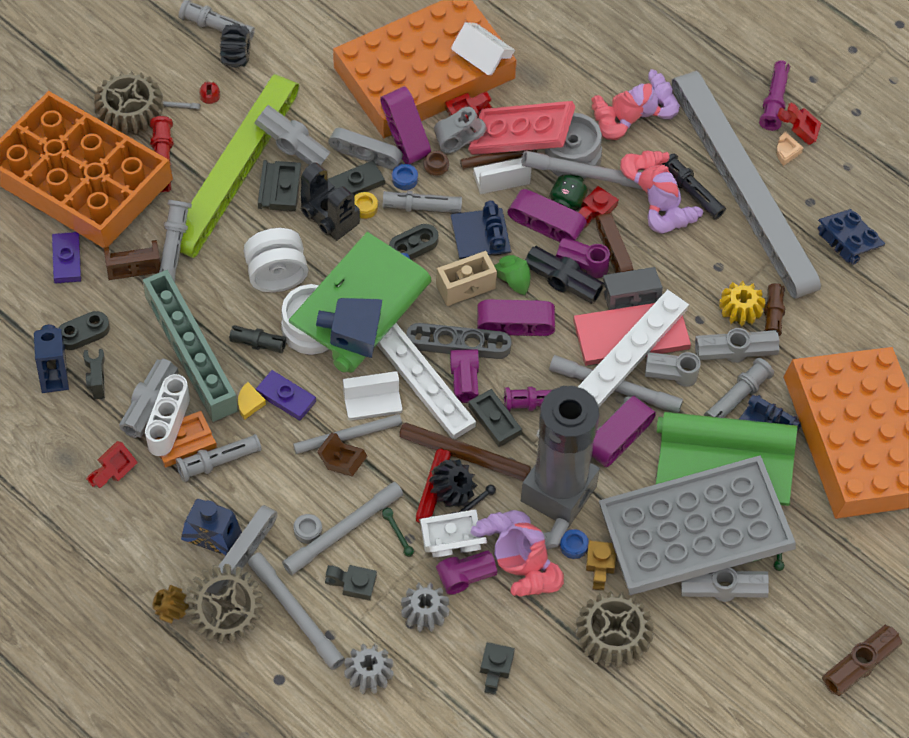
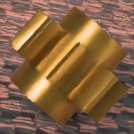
M170 585L168 590H159L153 599V609L156 610L155 614L160 616V620L171 624L174 618L177 620L183 618L186 615L185 610L189 608V604L184 602L187 594L182 593L181 588Z

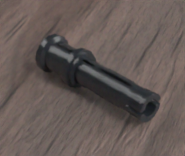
M675 153L669 155V160L662 165L669 168V172L676 180L677 187L683 188L714 220L720 218L725 213L726 207L694 178L693 170L686 168L678 160V156Z

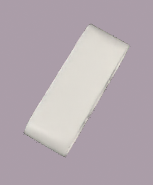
M179 374L170 375L163 381L145 428L148 449L155 456H164L173 448L190 401L187 380Z

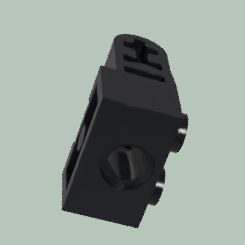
M317 162L310 164L301 175V211L306 218L314 220L325 235H330L334 240L338 241L360 224V209L355 205V197L344 186L335 189V186L328 181L327 171Z

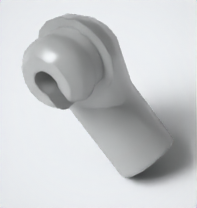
M557 518L551 532H542L545 537L546 549L555 548L560 545V541L569 526L566 520Z

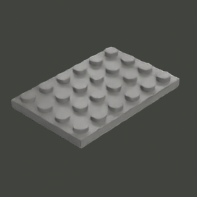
M761 455L599 500L600 509L629 595L796 549L794 537Z

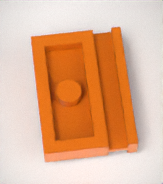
M202 411L183 418L173 448L168 454L160 456L165 468L176 464V458L185 459L198 454L199 450L203 449L208 452L217 448L216 441L212 436Z

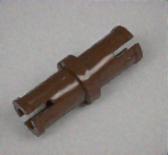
M773 283L768 286L767 304L764 307V314L766 315L764 331L776 330L778 336L782 334V318L785 315L786 309L783 303L785 287L781 286V284Z

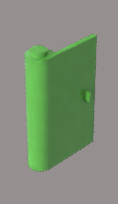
M366 232L290 317L289 323L331 350L333 363L339 371L352 373L366 357L330 344L331 329L316 326L318 311L335 313L339 298L381 299L382 308L375 348L431 283V276L423 267L369 232Z
M664 412V416L658 417L657 433H661L662 438L656 484L761 455L780 505L790 506L798 426Z

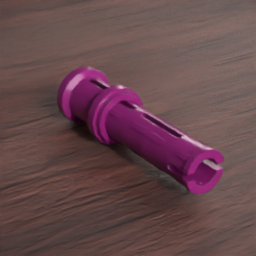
M782 60L774 64L769 95L763 101L764 113L759 119L760 126L769 131L781 128L782 121L777 115L779 108L782 107L785 110L786 106L783 97L790 64L786 65L787 62Z
M532 386L520 390H510L509 387H505L504 406L509 412L511 409L522 408L533 411L536 407L541 406L544 397L552 390H536Z

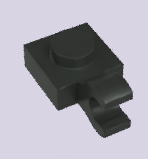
M99 349V356L91 359L89 358L88 350H84V363L91 369V373H86L87 389H92L94 399H105L104 351Z
M328 565L325 584L344 587L342 595L371 601L377 571L349 565L348 571L345 572L339 567Z
M486 642L480 673L487 674L484 693L496 695L500 677L509 679L515 648Z

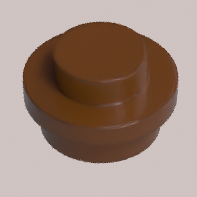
M432 151L424 159V169L430 175L440 176L449 169V159L441 151Z

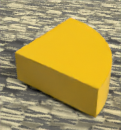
M249 382L242 387L238 395L239 412L244 420L266 405V400Z

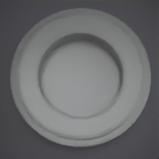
M304 514L299 516L294 522V535L302 543L310 544L322 534L321 521L315 515Z

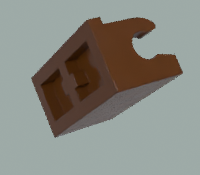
M151 240L152 247L116 253H110L109 247H103L108 280L159 273L161 264L157 240Z

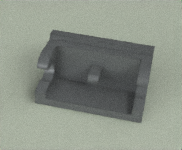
M655 267L603 275V282L606 288L603 293L608 310L656 303L662 296L663 287Z

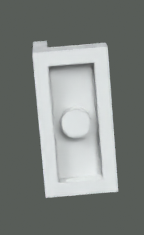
M465 22L451 47L454 52L487 75H492L500 60L510 59L515 51L477 23Z
M522 158L475 167L473 168V175L479 193L485 194L530 184L531 168L522 166Z
M397 371L343 379V395L348 420L353 421L402 413Z

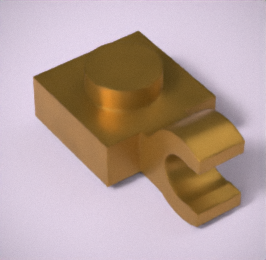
M589 541L586 571L594 572L593 589L604 590L606 573L614 574L616 553L612 543Z

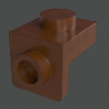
M333 432L330 433L317 451L328 470L353 477L367 458L364 449L342 443L338 434Z

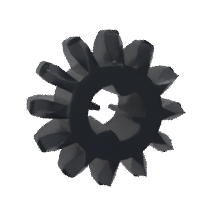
M240 24L226 25L220 37L221 61L225 66L245 67L250 55V31L246 26H241Z
M460 459L453 461L445 460L431 471L433 477L428 482L434 487L430 493L437 494L436 502H444L445 507H459L475 496L473 490L478 485L472 481L475 474L469 473V465H462Z

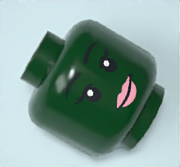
M564 174L557 178L549 196L552 201L577 211L588 193V188L583 183L584 179L581 176Z

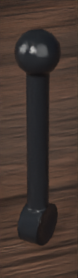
M491 484L487 485L482 494L458 512L469 511L488 495H494L496 487Z

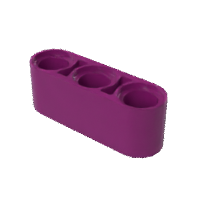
M403 86L381 96V106L396 147L403 154V162L410 165L425 158L431 152V147L410 91L407 87Z
M527 189L519 191L507 210L508 216L513 221L558 242H561L562 238L564 239L565 237L576 241L587 224L586 219L580 213Z
M483 300L477 305V329L501 331L509 336H549L555 332V305L549 301Z
M632 396L597 430L592 457L604 467H609L650 426L656 416V412L636 396Z

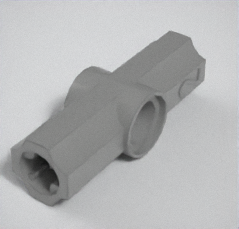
M270 105L266 106L254 123L276 140V145L282 152L288 155L295 154L308 165L314 162L321 165L330 154L329 150L309 136V131L305 125L296 120L289 121Z
M734 328L728 334L696 336L695 353L700 360L726 358L735 363L742 362L746 357L778 355L779 336L776 330L747 332L742 328Z
M157 359L144 383L139 382L131 398V405L119 424L120 429L126 435L132 438L142 437L163 381L168 376L179 373L178 367L171 361Z
M730 567L682 581V597H715L719 601L728 602L735 597L768 598L769 594L768 571H735ZM720 582H728V583H730L731 585H729V586H721V585H719V583H720Z

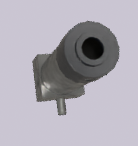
M561 386L553 389L544 397L539 417L536 464L522 483L521 502L555 521L557 518L566 520L569 523L568 528L596 489L600 471L599 467L591 463L594 438L599 421V405L594 396L587 390L577 386Z

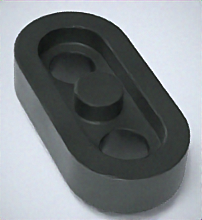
M420 224L393 237L389 242V246L398 252L399 250H405L406 252L400 253H407L412 260L433 250L437 246L438 231L430 224Z
M99 311L89 312L59 326L62 330L66 350H75L102 339L110 330L108 317ZM95 321H98V322H99L98 324H91L92 322H95ZM70 331H73V332H74V333L71 334V335H67V334H66V333H68V332H70Z

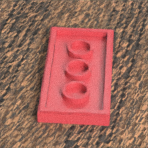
M573 101L481 109L479 119H482L486 124V131L482 137L470 142L468 150L472 155L563 147L576 106Z
M655 303L575 315L573 322L585 366L599 364ZM683 316L650 351L651 353L663 354L690 349L691 342Z

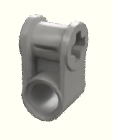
M471 107L462 108L457 113L439 121L434 126V132L440 148L444 153L448 154L454 153L461 147L479 139L486 131V124L482 119L477 118V113Z

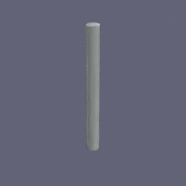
M398 414L333 433H337L341 441H346L402 425V420ZM330 433L294 443L295 453L299 454L320 448Z

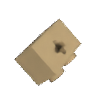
M484 251L438 267L436 286L446 306L496 289L497 271L489 255Z

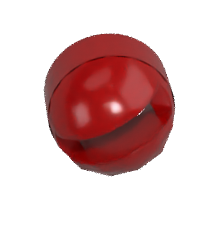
M205 82L201 85L199 93L202 102L214 104L220 99V89L215 82ZM207 90H212V95H207Z

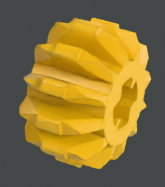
M743 280L739 286L732 282L729 288H724L721 294L722 298L719 301V307L722 309V317H730V324L737 321L741 327L745 324V321L753 325L756 319H760L765 307L762 290H754V283L746 286Z

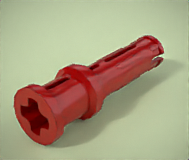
M157 116L150 120V127L153 130L150 145L154 152L167 158L170 162V149L174 144V140L171 137L173 120L166 116ZM171 182L161 192H170Z

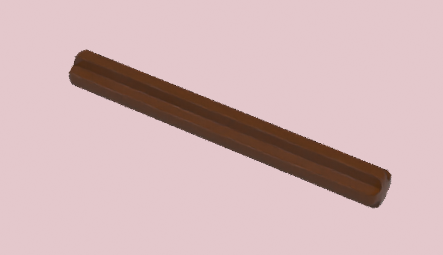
M407 422L403 423L399 432V436L408 441L434 450H448L451 456L522 481L525 480L531 471V467L527 464Z

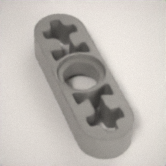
M343 128L334 129L328 141L329 145L340 153L367 162L374 160L376 165L387 169H394L399 165L403 157L402 152L393 145Z

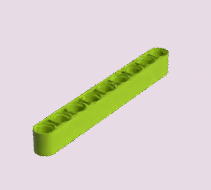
M276 74L270 78L192 200V207L188 209L186 220L188 230H186V233H183L180 253L192 258L198 255L271 139L269 134L254 124L267 105H270L285 117L297 97L299 83Z

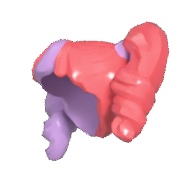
M651 69L648 74L650 83L640 84L633 87V90L616 95L612 99V107L607 105L600 95L591 98L593 102L592 109L595 111L594 117L596 121H599L598 125L602 137L607 140L620 139L625 135L631 124L640 117L657 116L661 119H672L678 114L680 105L672 94L673 88L670 82H665L663 74H658L656 70ZM615 118L620 121L619 124L615 122Z
M643 151L641 155L626 154L621 159L620 170L625 177L639 184L648 194L650 204L648 226L652 231L660 234L667 233L674 228L687 227L688 223H695L698 221V217H702L704 211L699 207H685L683 209L678 207L681 202V195L676 180L669 172V168L662 165L670 158L668 152ZM666 211L664 216H660L659 212Z
M511 510L503 514L497 512L490 514L487 518L478 520L476 526H472L470 533L476 537L492 536L495 533L499 534L494 552L498 565L505 572L514 575H525V578L512 584L511 594L513 596L522 597L526 595H539L541 593L557 592L564 584V575L560 567L547 559L544 534L539 528L531 524L530 517L524 512Z

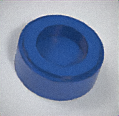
M400 164L393 169L392 183L396 188L410 190L416 186L418 172L415 167L409 164Z
M572 529L566 531L560 541L562 554L570 559L583 557L588 550V537L580 530Z

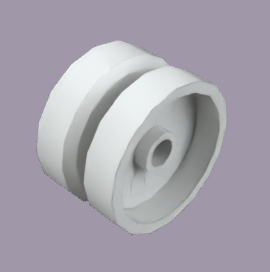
M285 228L267 229L250 237L244 244V256L248 265L249 279L254 288L263 292H281L294 288L304 281L308 275V266L303 255L302 240L297 232Z
M319 285L299 286L290 291L283 301L281 311L282 334L286 337V343L299 353L313 355L329 350L289 323L290 317Z

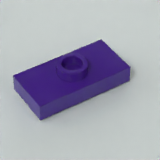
M79 233L52 234L54 283L81 282Z
M273 370L269 372L255 389L265 400L299 421L316 403L314 395Z

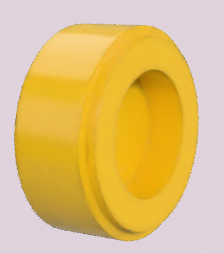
M361 192L354 196L355 205L360 209V218L368 219L377 213L378 200L375 195L369 192Z

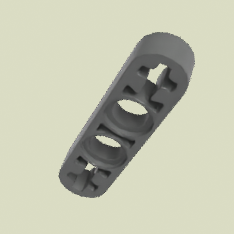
M415 323L406 332L407 337L419 351L450 354V350L478 349V357L503 359L511 351V338L508 334L501 331ZM416 334H422L421 340L415 339ZM430 334H434L433 342H430ZM442 335H449L453 341L449 344H442L438 341V338ZM468 338H476L480 344L476 347H469L465 344V341ZM485 340H488L487 348H484ZM497 342H502V348H496Z

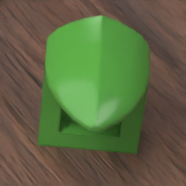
M515 255L501 258L499 263L494 265L497 277L506 281L515 292L526 295L531 279L527 261Z

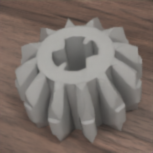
M431 582L427 585V588H423L418 583L416 591L408 588L406 591L407 597H403L401 600V606L403 607L401 615L403 618H408L407 625L411 627L417 624L419 632L423 630V626H427L431 632L434 630V624L442 627L444 617L449 616V608L447 607L449 605L448 596H443L442 588L433 590Z
M363 643L361 645V652L352 649L351 658L345 659V667L347 669L344 671L345 678L351 679L350 686L352 688L360 685V692L362 694L367 688H371L372 693L375 694L377 686L384 689L387 687V680L393 678V671L391 670L393 660L387 658L388 652L386 649L378 652L376 643L371 649H367V646Z

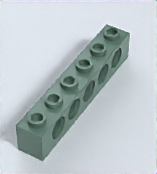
M168 269L143 279L145 298L212 422L238 412L236 394Z

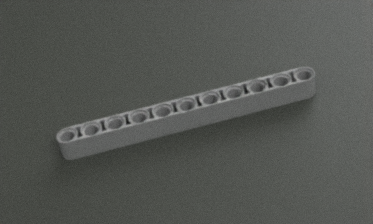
M698 71L672 78L671 84L678 102L791 297L797 299L819 291L821 283L816 270Z

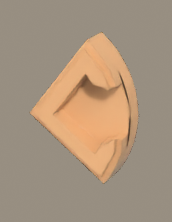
M786 131L781 135L776 150L777 157L784 166L803 151V147Z

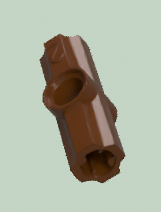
M885 624L867 640L856 644L850 654L823 675L822 680L826 688L832 694L840 697L861 678L869 676L873 668L902 645L903 641L899 633L892 626L890 627ZM857 657L865 658L868 663L859 662Z

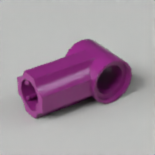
M566 237L562 238L556 257L560 259L562 257L573 259L580 268L585 269L586 273L594 278H602L603 275L608 273L610 252L603 244L589 246Z
M478 349L450 350V369L454 377V394L461 403H469L470 400L479 395L477 373H479Z
M489 550L463 559L450 557L442 560L436 566L446 594L449 595L464 591L471 583L497 575L495 560Z

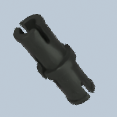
M233 325L230 331V342L252 346V349L255 350L261 348L282 354L286 346L285 336L263 332V329L257 328L253 330Z

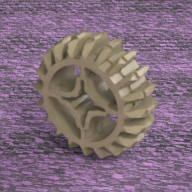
M132 70L129 75H124L121 71L118 77L111 74L110 81L103 80L102 87H97L96 95H94L95 114L99 120L118 131H123L125 135L129 131H133L137 135L139 129L147 131L152 118L161 116V111L164 108L163 94L159 90L158 84L153 83L150 76L144 78L142 72L135 76Z
M224 564L222 573L218 565H213V575L207 569H203L202 575L205 578L203 581L196 576L193 578V581L198 584L197 589L188 586L187 591L194 594L193 598H185L184 602L193 604V607L186 609L185 614H195V617L189 621V624L195 626L200 623L196 630L199 635H202L208 629L206 634L207 640L211 641L217 633V642L223 643L225 634H227L230 642H235L234 632H237L240 637L244 638L246 633L243 627L246 626L248 629L253 630L255 626L249 622L251 618L260 620L261 616L254 613V610L263 609V604L255 602V599L261 598L263 594L262 592H252L259 584L257 581L247 584L251 574L246 572L240 577L241 567L236 566L231 574V566L229 564ZM229 580L227 585H224L218 593L213 594L206 591L217 581ZM237 584H239L245 594V607L240 606L235 600L237 591L235 587ZM227 596L226 601L235 606L236 609L223 607V611H221V606L218 602L213 601L212 598L219 600ZM202 599L212 605L211 617L213 618L211 623L203 615ZM229 614L242 615L235 623L219 627L220 623L224 622Z
M610 591L605 599L599 593L596 597V602L589 599L587 601V608H581V617H578L576 620L578 628L575 635L577 638H580L578 642L579 647L586 648V657L595 655V664L602 659L605 660L606 668L610 666L611 662H615L619 669L622 666V661H625L630 666L633 664V658L640 660L643 652L649 650V643L652 642L654 636L651 632L653 631L654 624L649 621L651 617L650 612H643V603L634 604V596L626 600L624 599L623 591L619 594V597H614V594ZM595 620H597L601 628L598 637L595 636L591 627ZM630 623L634 624L638 633L634 640L630 637V632L628 631Z

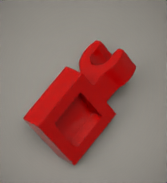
M483 92L474 98H471L466 93L446 101L445 109L449 116L462 108L471 107L477 113V118H479L481 109L492 108L489 103L492 99L488 92Z
M789 103L787 111L782 107L779 108L777 117L785 123H792V131L808 145L817 141L821 122L805 108L799 110L794 103Z
M597 186L584 199L582 208L578 212L586 219L587 224L584 228L597 215L611 213L618 206L619 199L600 186Z
M116 441L97 459L102 467L89 474L86 480L92 487L97 486L101 488L110 478L114 481H119L138 462L122 442Z

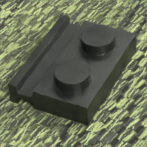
M263 160L258 209L270 207V210L296 212L301 163L284 161L267 163V160Z

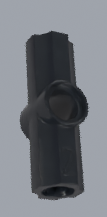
M538 246L532 247L525 259L529 269L546 278L553 289L559 292H566L568 290L591 304L596 302L604 287L603 282L583 272L578 263L569 257H562L560 259Z

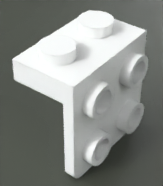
M470 510L420 519L425 553L432 552L433 557L452 555V549L459 547L461 552L481 550L480 544L487 543L486 537H476L470 533L472 526H476L478 521L477 511Z

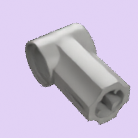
M648 352L645 377L675 380L680 386L690 387L697 381L701 362L699 357L691 352H684L679 356Z

